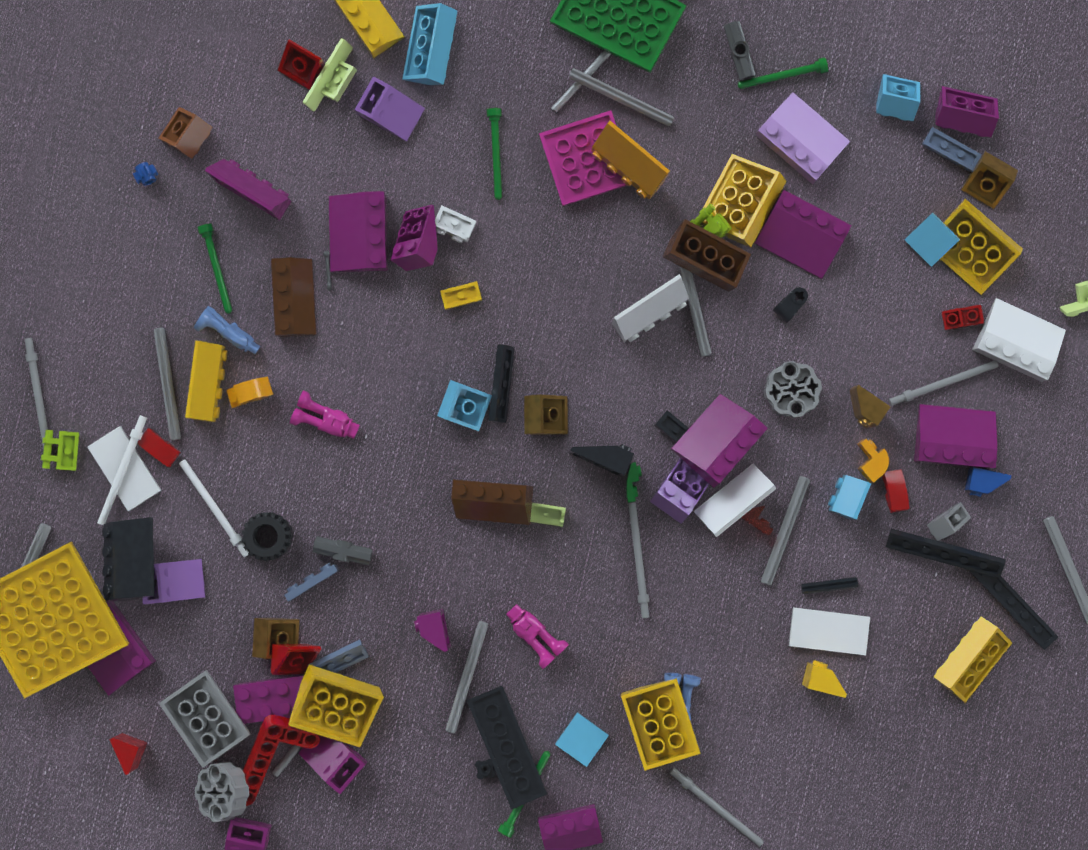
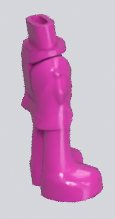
M304 390L299 397L297 406L322 415L323 420L296 408L289 423L292 425L307 423L331 435L343 436L344 438L348 436L353 439L360 427L359 424L352 422L353 419H350L346 413L314 402L311 399L310 393Z
M518 604L506 614L511 620L510 623L513 626V631H515L517 636L523 638L540 657L539 666L542 669L550 664L555 657L536 639L537 635L550 647L556 656L569 645L565 640L558 641L545 630L546 627L533 614L525 609L522 610Z

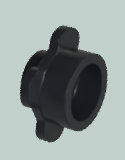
M490 758L475 762L478 779L482 780L484 777L493 778L495 776Z

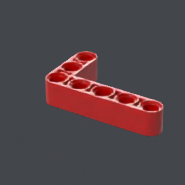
M268 715L265 717L243 769L246 784L249 786V797L247 798L246 806L251 805L255 801L279 742L312 749L319 744V735L289 726L290 718L278 715Z

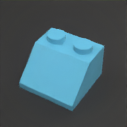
M883 74L876 103V113L882 116L897 117L904 121H914L920 104V82Z
M450 380L437 416L479 431L492 395Z
M843 475L842 478L839 477L835 488H837L835 496L832 495L828 502V506H830L829 511L848 519L857 520L871 483L848 475Z

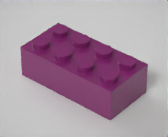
M305 674L233 685L236 713L244 724L264 721L268 715L291 717L299 687Z

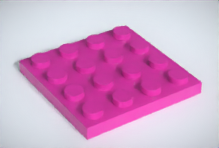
M611 110L539 133L562 207L628 186L622 181V177L618 173L614 174L607 168V164L604 161L600 162L595 159L591 151L592 146L606 124L611 121L616 125Z

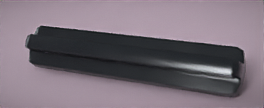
M856 577L804 583L801 584V590L803 594L857 588L859 583Z

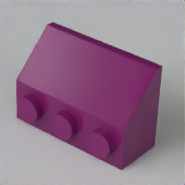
M942 86L935 114V125L945 129H955L962 133L968 132L980 137L986 136L991 138L999 119L998 99Z
M444 610L420 613L416 621H414L416 632H420L422 638L443 652L448 651L451 645Z
M595 804L538 817L545 850H573L603 843Z

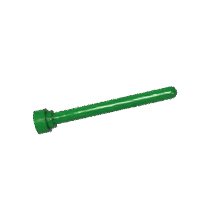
M825 57L819 58L817 61H814V64L738 82L737 86L743 89L814 71L820 74L828 72L827 60Z
M489 108L486 111L487 118L491 122L494 196L496 200H501L502 184L498 121L502 117V109Z
M212 223L204 224L197 227L198 232L205 239L224 311L230 314L232 307L212 239L214 228Z
M549 751L543 752L536 765L539 774L543 771L550 757ZM524 805L514 808L508 820L504 821L503 824L501 823L498 828L501 834L509 838L512 837L515 831L513 830L515 827L514 823Z

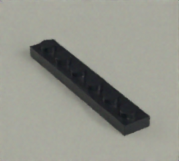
M892 528L886 542V548L996 578L1001 577L1006 561L1004 558Z
M968 570L1043 650L1058 638L1057 634L1002 576L996 578Z

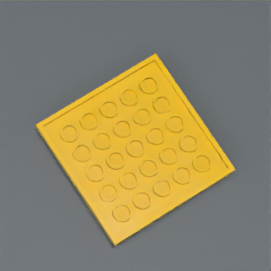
M72 541L0 578V657L24 699L129 644Z

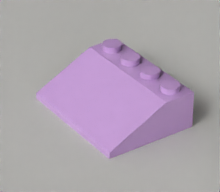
M793 92L756 133V136L811 184H814L850 142Z

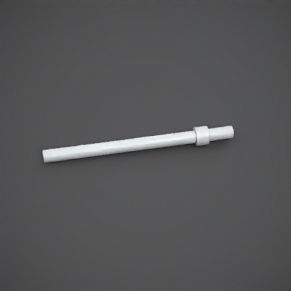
M140 415L135 429H132L130 433L131 439L98 519V524L104 525L106 523L137 442L142 438V430L147 417Z
M181 461L179 465L231 538L230 542L232 545L238 548L244 558L247 557L249 552L245 551V545L241 541L242 537L240 534H237L187 461Z

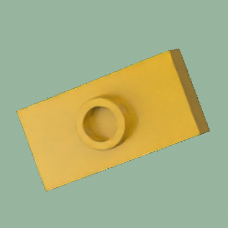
M477 281L440 291L445 310L482 301Z

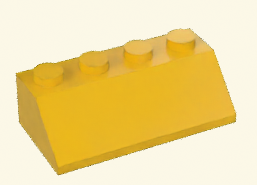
M334 0L373 58L405 38L380 0Z
M195 340L185 418L215 422L216 418H219L220 407H217L218 399L221 400L222 398L220 384L221 380L223 381L225 377L223 361L226 362L227 360L225 346Z
M980 617L972 625L967 635L961 639L956 649L949 654L945 663L938 668L934 678L966 703L1012 642L997 626Z

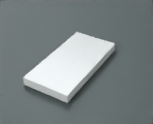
M121 426L88 446V449L111 485L114 482L130 441ZM136 449L117 493L127 511H131L162 491Z
M751 464L694 510V513L717 537L776 490V487L754 464Z
M793 607L788 646L866 655L870 617Z

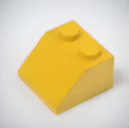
M813 660V663L807 662L802 682L803 686L808 689L846 698L845 690L833 670L827 668L828 664Z

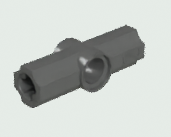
M740 21L724 25L730 47V56L734 61L739 81L755 77V71L749 54V46L745 41ZM735 48H742L744 54H737Z
M316 536L313 545V552L316 554L368 566L372 559L373 549L353 545L354 543L337 539L336 541Z

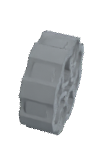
M789 361L773 369L768 374L765 389L763 390L764 398L771 406V410L777 415L798 418L813 410L819 403L820 391L822 390L821 380L817 378L814 369L809 365ZM786 366L793 368L794 374L792 376H788L785 373ZM805 376L807 377V378L805 379L804 383H802V384H797V382L803 381V379H804ZM810 382L812 385L816 386V388L813 389V392L811 389L807 388V385H809ZM791 385L793 388H802L794 392V395L789 391L784 392V390L791 388ZM772 387L774 391H778V394L775 395V398L773 395L769 394V392L772 391ZM788 395V398H783L781 403H778L782 396ZM793 404L800 406L798 414L792 412L791 406Z
M231 762L210 764L208 768L202 769L198 775V782L195 787V798L198 800L199 810L203 816L209 817L212 822L232 820L235 816L242 815L246 809V801L249 797V786L246 784L245 774L242 769L233 766Z

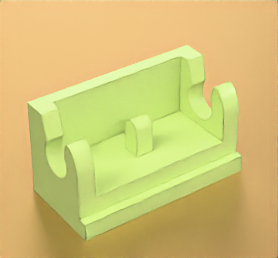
M532 503L530 522L563 527L566 508Z

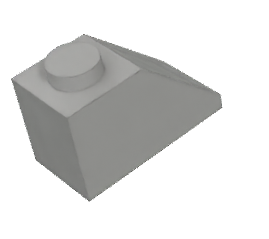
M959 502L934 518L927 526L931 534L939 541L955 533L971 517L963 504Z

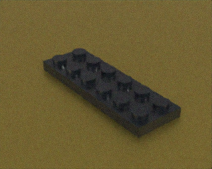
M503 685L467 700L511 810L547 795L548 793Z

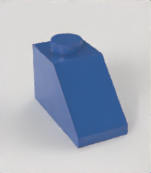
M971 467L968 471L965 490L970 491V495L981 497L982 494H989L1009 481L1012 475Z

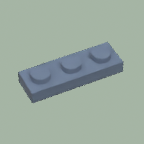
M933 127L929 130L922 143L924 147L969 172H973L982 154Z
M328 563L320 568L321 572L316 576L312 573L303 579L305 581L303 584L298 586L296 583L287 589L288 593L284 595L287 601L293 600L340 571L336 564L331 566Z
M358 640L310 663V665L337 673L368 658L369 655L361 640Z

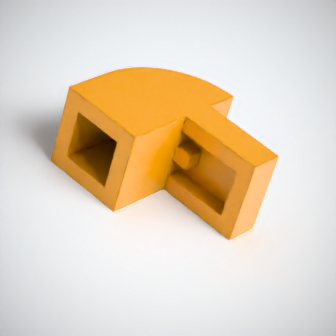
M268 376L248 380L233 385L232 388L226 390L232 408L273 395Z
M862 439L857 445L869 459L858 470L869 483H874L886 472L889 465V456L885 448L877 452V446L872 440Z

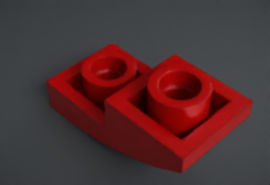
M981 304L941 311L945 330L985 323Z
M147 428L141 440L137 442L145 451L169 468L181 453L169 441L164 440L150 428Z
M902 469L885 472L882 478L887 490L885 498L890 513L909 510L908 493Z

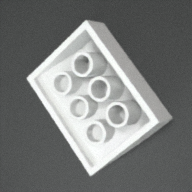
M680 274L613 318L612 325L624 342L627 340L629 342L634 341L639 337V332L642 330L647 332L655 327L654 322L659 319L664 321L671 316L670 312L674 309L679 311L687 306L686 301H688L689 297Z
M995 298L972 350L1043 382L1049 379L1056 364L1066 330Z

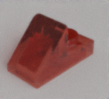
M765 505L754 507L741 517V519L767 536L773 531L769 527L771 525L770 522L762 517L760 520L757 519Z

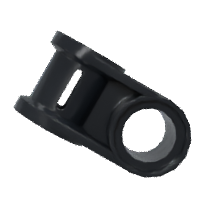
M801 287L793 289L777 304L773 311L783 321L788 323L807 301L808 292ZM800 292L802 294V300L799 299L796 301V295L794 293L797 294Z

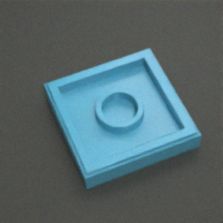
M934 213L930 214L905 239L931 267L960 240Z
M577 712L555 745L587 767L609 734Z

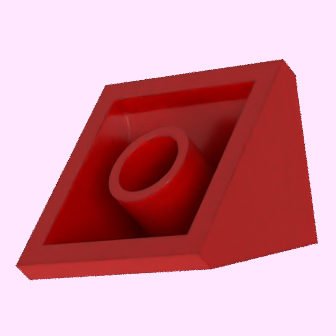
M289 39L277 71L310 90L325 64L322 58Z
M272 644V675L305 674L308 664L312 663L322 650L321 646L310 644Z
M124 733L109 739L124 774L127 775L136 770L140 764L147 742Z

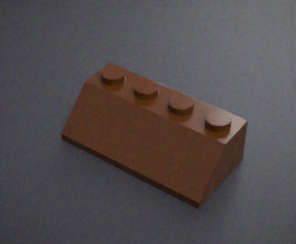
M684 219L670 239L663 258L729 292L737 288L751 254Z
M272 258L275 335L277 337L317 335L312 259Z
M453 479L451 500L457 519L530 525L533 486Z

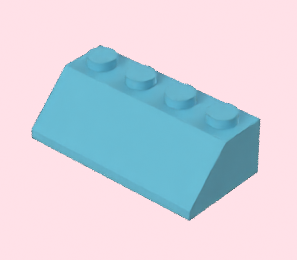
M442 3L416 6L402 80L426 85H444L457 10Z

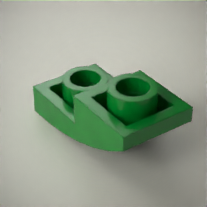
M636 462L630 464L627 474V503L635 502V497H638L637 487L633 486L632 482L639 481L642 473L640 465L636 466Z

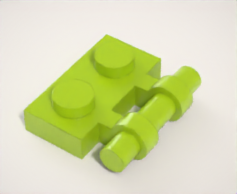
M712 204L703 208L699 212L700 214L690 221L701 227L700 224L706 219L708 224L703 229L720 238H723L732 229L722 214L712 215V212L715 210Z
M45 430V437L42 440V443H44L43 455H41V461H43L42 468L50 469V462L54 461L58 470L76 471L79 432L59 431L58 439L53 438V430ZM52 444H58L57 456L51 455Z

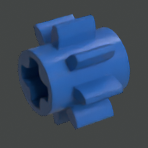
M143 162L135 167L136 172L133 173V176L138 184L142 182L143 186H147L156 181L155 176L158 173L153 164L149 166L148 162Z

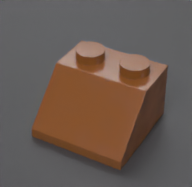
M179 107L159 136V139L192 159L199 152L204 140L209 137L213 127L197 115Z

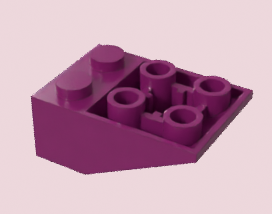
M431 204L405 212L397 241L393 248L391 261L405 271L432 266L438 247L434 206Z
M319 735L320 741L315 748L303 747L298 754L330 787L341 794L368 761L347 743Z
M235 817L230 820L224 850H266L272 824Z

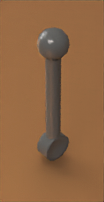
M325 251L323 256L326 262L327 290H332L329 265L330 252Z

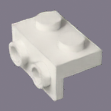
M441 205L435 219L436 233L441 235L446 233L451 235V239L458 243L463 241L467 243L476 225V221Z

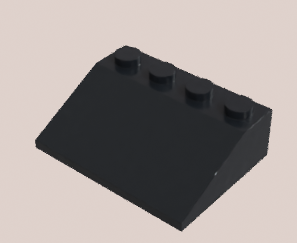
M623 444L619 446L572 447L569 454L620 477L625 476L634 456V453L631 452L632 448Z
M153 517L105 523L102 529V536L104 538V547L102 549L104 557L102 569L104 586L102 592L105 601H130L154 596Z

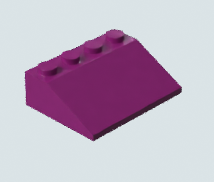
M222 159L206 167L205 172L215 182L279 221L292 202L288 198V193L281 189L276 191L271 188L273 184L265 179L262 181L255 178L256 174L248 169L243 171L239 168L240 164L232 159L230 161Z
M783 190L754 244L822 279L852 225Z
M384 191L329 196L330 272L388 271L386 194Z
M719 394L671 450L714 488L721 483L768 428L754 415Z
M919 404L914 461L987 469L996 468V412Z
M106 601L129 644L87 666L108 696L156 662L114 601Z

